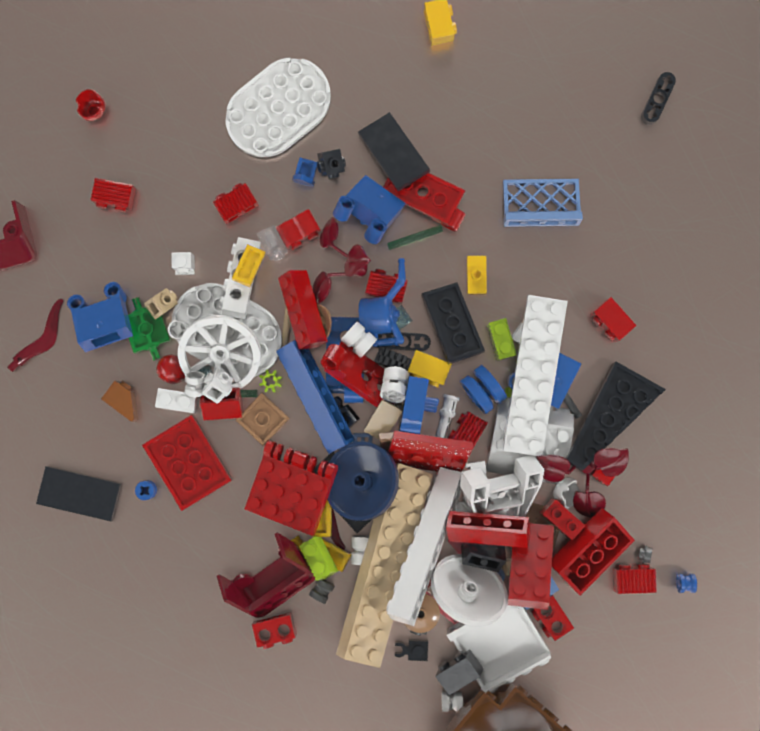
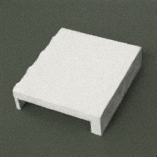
M507 605L501 617L493 624L476 627L458 622L447 629V637L450 642H454L459 652H466L470 649L484 668L481 677L476 680L485 693L488 690L494 693L498 690L499 686L512 683L516 677L521 674L527 675L532 671V668L538 665L543 666L551 659L549 648L524 607Z

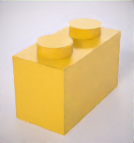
M447 0L425 2L424 14L431 46L452 42L454 35L457 34L455 22L452 23L451 16H453L452 5H448Z
M416 350L408 368V373L412 377L429 379L428 384L438 388L439 385H444L452 364L448 365V362Z

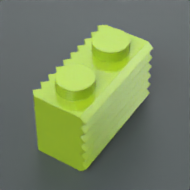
M504 318L487 324L490 342L494 346L492 348L494 350L493 353L497 357L495 360L500 361L516 356L507 319Z
M313 537L299 546L301 552L305 555L304 558L307 559L308 566L312 570L311 573H314L315 580H324L338 572L322 537Z

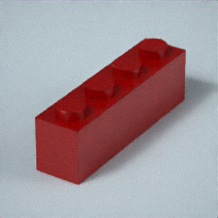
M289 270L278 277L298 349H314L328 342L307 270Z
M449 511L446 524L449 541L528 548L530 538L529 517Z

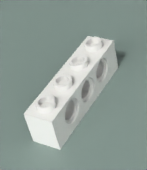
M238 237L237 244L233 243L231 254L234 257L233 261H229L227 272H230L229 279L225 278L223 290H226L225 297L221 296L219 308H222V315L241 319L246 318L253 282L251 287H247L233 281L232 276L247 244L261 250V242ZM233 293H239L241 295L238 299H233L231 297Z

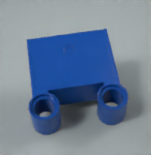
M365 175L346 196L339 198L333 210V216L337 220L345 222L352 214L360 220L362 225L368 226L364 234L365 239L371 244H378L386 230L399 216L406 203Z
M110 282L104 287V294L108 298L106 300L88 305L81 295H73L67 301V306L72 313L77 342L84 352L133 336L125 303L127 296L117 282Z
M559 353L551 406L557 409L560 408L581 366V363ZM515 373L507 377V385L511 389H513L512 379Z
M409 376L399 431L420 434L424 411L437 412L439 399L426 396L429 379Z

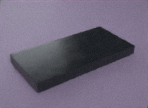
M390 112L358 131L359 136L397 191L430 172V168Z
M458 282L421 294L448 365L485 352Z
M45 466L36 504L111 522L113 521L122 483Z

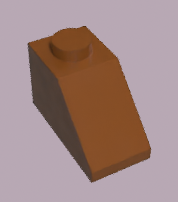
M124 380L121 382L114 381L101 400L129 421L137 422L138 413L135 392L131 390L132 386Z

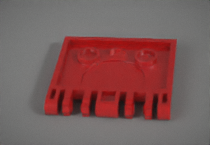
M268 440L265 444L264 455L244 509L300 532L315 536L338 471V465L331 462L328 464L327 461L323 460L318 468V474H316L314 470L317 464V457L312 456L310 458L309 454L298 450L294 452L289 447L285 452L284 461H281L283 445H277L276 442Z

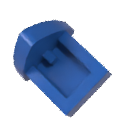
M300 157L292 180L302 185L314 186L317 162Z

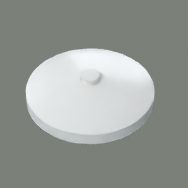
M462 554L445 557L437 564L431 577L433 596L442 610L456 621L469 626L481 627L493 624L504 613L508 604V593L502 578L497 572L463 565Z

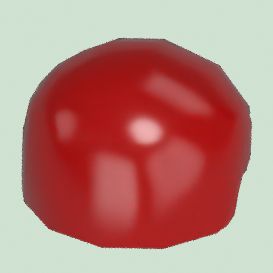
M86 89L76 97L78 104L77 112L83 119L95 121L103 116L106 108L105 101L95 90Z
M170 354L163 356L158 361L156 373L161 380L169 384H177L185 379L178 356Z

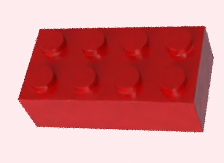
M601 508L585 524V527L575 539L570 540L552 558V568L581 596L635 540L613 515Z
M529 523L530 538L528 548L512 547L507 605L548 610L554 526Z

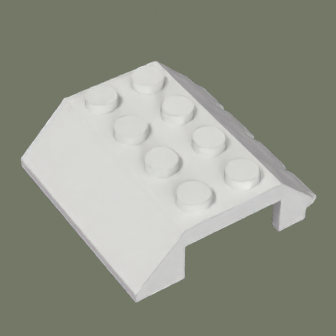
M508 397L496 405L495 426L490 452H488L486 461L487 472L503 475L514 473L516 458L529 456L527 454L503 451L511 398ZM553 406L550 407L543 455L567 457L571 448L574 431V414H570V409L560 407L554 411ZM543 478V481H542V482L551 483V484H557V483H558V482H550V481H547V480H545L544 478Z

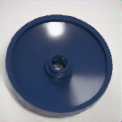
M353 442L339 449L329 461V463L338 465V471L327 499L329 504L339 515L350 520L367 521L380 516L391 506L398 491V469L392 456L382 447L370 442Z

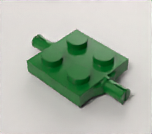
M140 297L133 298L132 302L135 310L128 315L133 336L128 339L133 353L136 354L144 350H150L152 359L155 361L160 359L157 347L171 341L163 316L161 315L154 319L146 307H142Z

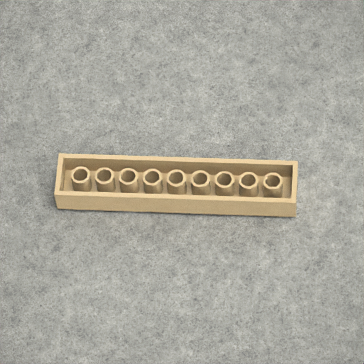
M395 463L399 475L398 491L391 506L373 520L336 655L344 660L378 668L381 667L393 620L387 614V604L393 598L394 585L400 579L401 566L403 562H406L408 547L415 538L414 530L416 526H419L421 511L424 508L433 475L399 463Z

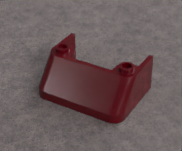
M16 200L11 201L16 220L9 221L4 225L3 234L5 239L0 240V271L32 263L37 257L26 208Z
M278 532L274 535L279 546L277 552L280 558L254 577L247 574H239L233 580H229L220 574L216 576L224 602L255 618L266 616L315 581L314 573H311L312 570L308 566V562H306L307 559L304 558L305 556L297 545Z

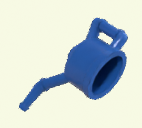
M404 258L398 259V279L386 296L361 298L359 301V322L365 328V333L370 332L377 338V341L372 345L373 347L398 346L404 343V337L396 324L400 312L392 302L402 286L405 285ZM392 332L394 335L392 338H378V334Z

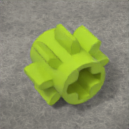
M266 370L265 376H259L263 379L259 386L266 387L264 392H268L270 388L276 393L275 388L277 386L282 387L279 384L282 376H275L277 374L276 370L272 374ZM272 376H274L273 380L275 381V384H270V386H268V382L266 381V379H271Z

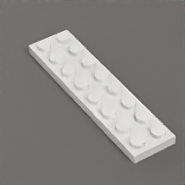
M527 295L503 451L533 456L543 455L568 301Z

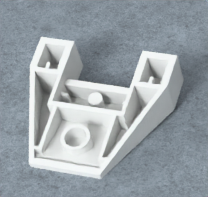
M533 455L520 457L515 460L514 473L501 477L487 479L480 467L462 471L460 487L471 513L525 517L542 485L544 468Z

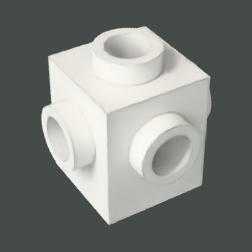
M219 368L213 373L209 372L203 380L205 385L201 394L218 404L232 391L233 377Z

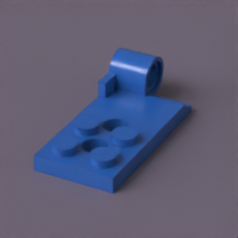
M331 317L332 327L327 338L326 350L331 344L339 345L341 333L349 331L357 321L359 322V317ZM326 372V384L332 394H344V403L364 402V398Z

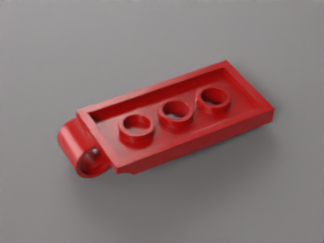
M430 173L411 183L409 188H403L400 191L396 190L389 178H387L383 185V188L405 202L406 206L431 217L432 220L451 231L457 232L466 216L463 211L457 208L466 191ZM420 188H427V195H418V190Z
M342 341L339 345H329L320 361L321 365L325 368L324 371L369 403L378 407L382 398L377 384L382 386L385 369L366 355L360 358L353 352L352 346L348 347ZM361 373L367 375L368 381L362 378Z

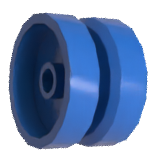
M480 365L473 371L476 380L467 375L460 381V384L471 401L484 414H487L494 409L490 398L495 403L500 404L507 399V395L493 375L483 365Z

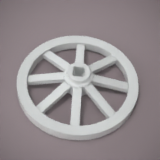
M214 315L201 318L186 329L179 342L178 359L184 374L190 371H198L211 361L215 362L214 371L217 368L220 369L221 364L224 363L235 380L231 386L241 389L256 375L260 364L261 351L257 338L245 324L228 316ZM222 325L219 342L209 334L204 326ZM228 326L244 335L229 344L225 343ZM198 331L211 346L187 344L191 335ZM249 342L253 358L230 350ZM186 351L210 353V355L190 367ZM229 358L252 365L243 378L240 377Z

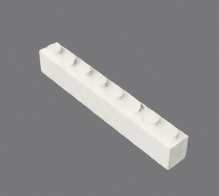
M440 467L439 472L434 476L432 491L430 490L427 495V505L421 511L420 524L414 530L415 538L407 550V560L401 566L400 579L396 581L393 598L387 604V614L392 620L411 626L415 625L447 534L446 524L449 511H455L462 491L460 487L462 472Z

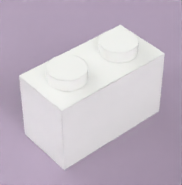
M158 388L155 407L197 413L200 397H190L185 392Z

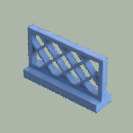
M579 179L503 180L504 227L580 225L583 216L580 206ZM507 185H515L519 191L513 196L508 191ZM528 185H534L538 189L533 196L525 189ZM547 185H553L557 190L550 195L544 188ZM565 185H574L575 191L570 195L563 187ZM559 191L567 197L562 204L554 198ZM521 192L530 198L524 205L516 198ZM540 192L548 197L543 204L535 198ZM550 200L558 206L555 211H549L545 207ZM570 200L575 204L576 211H569L564 205ZM514 201L521 208L518 211L509 212L508 205ZM533 201L539 208L536 211H530L526 206Z

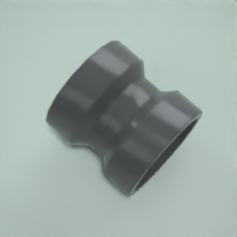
M326 579L316 580V586L311 589L309 595L313 599L326 604L328 594L333 591L335 585Z

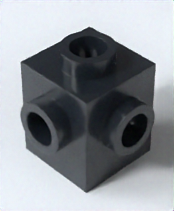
M340 149L317 153V168L322 176L328 175V179L339 177V173L345 172L346 162L345 158L341 155Z

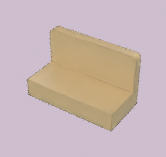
M382 399L366 425L364 432L380 440L379 433H389L403 412L404 404L400 402L393 405Z

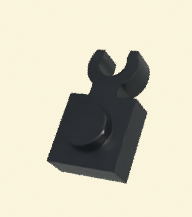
M336 396L334 399L350 429L360 418L349 404L343 406L342 399Z
M409 639V645H405L401 641L395 642V646L402 647L401 652H395V657L400 658L408 655V660L428 661V640Z

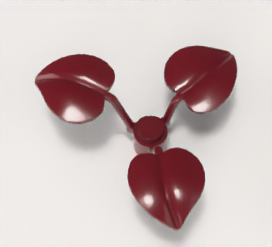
M331 217L323 227L320 234V245L322 248H328L330 245V247L345 256L347 261L344 266V272L327 274L322 271L316 277L313 284V293L317 304L323 302L330 293L331 277H351L353 275L364 277L368 269L367 264L371 262L361 245H354L348 254L334 245L333 241L337 239L339 232L338 223L334 217Z
M628 448L601 449L595 453L594 460L582 470L583 473H586L585 492H576L573 496V506L581 515L593 517L601 508L605 509L606 499L601 493L589 492L590 473L596 467L597 470L601 469L605 476L614 477L620 475L628 464ZM556 455L536 456V459L544 468L543 478L547 481H562L565 478V474L569 475L575 469L573 466L570 468V462L564 457Z

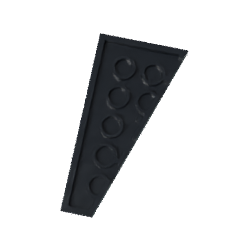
M617 361L614 362L566 459L573 467L581 471L584 470L594 460L597 451L609 446L666 389Z

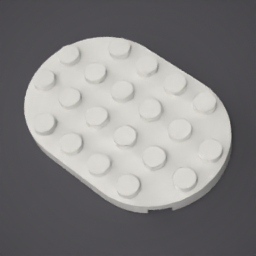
M290 57L270 64L240 88L229 101L225 121L232 141L242 151L256 157H272L286 151L317 126L327 114L331 94L326 76L319 67L305 59H291Z
M206 283L186 291L174 307L172 321L181 320L190 326L201 318L222 315V308H219L221 296L225 297L226 290H223L224 285ZM239 293L231 295L233 299H238L241 296ZM249 300L246 318H231L245 324L257 338L261 351L259 368L254 376L257 377L265 373L266 370H269L277 361L279 356L276 351L282 348V334L279 324L273 315L262 306ZM222 325L204 326L209 334L219 342ZM228 326L225 343L229 344L244 335ZM195 331L187 344L211 346L198 331ZM249 342L230 350L253 358ZM186 351L200 360L210 355V353ZM229 358L240 377L243 378L252 365ZM211 361L208 365L214 367L215 362ZM222 363L220 370L232 377L226 365Z

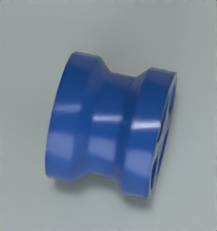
M142 481L135 487V494L140 500L152 499L157 494V486L152 481Z
M677 574L676 586L678 593H684L685 591L696 593L697 578L695 574Z

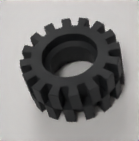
M379 347L374 360L375 363L383 367H401L408 371L412 359L383 347Z

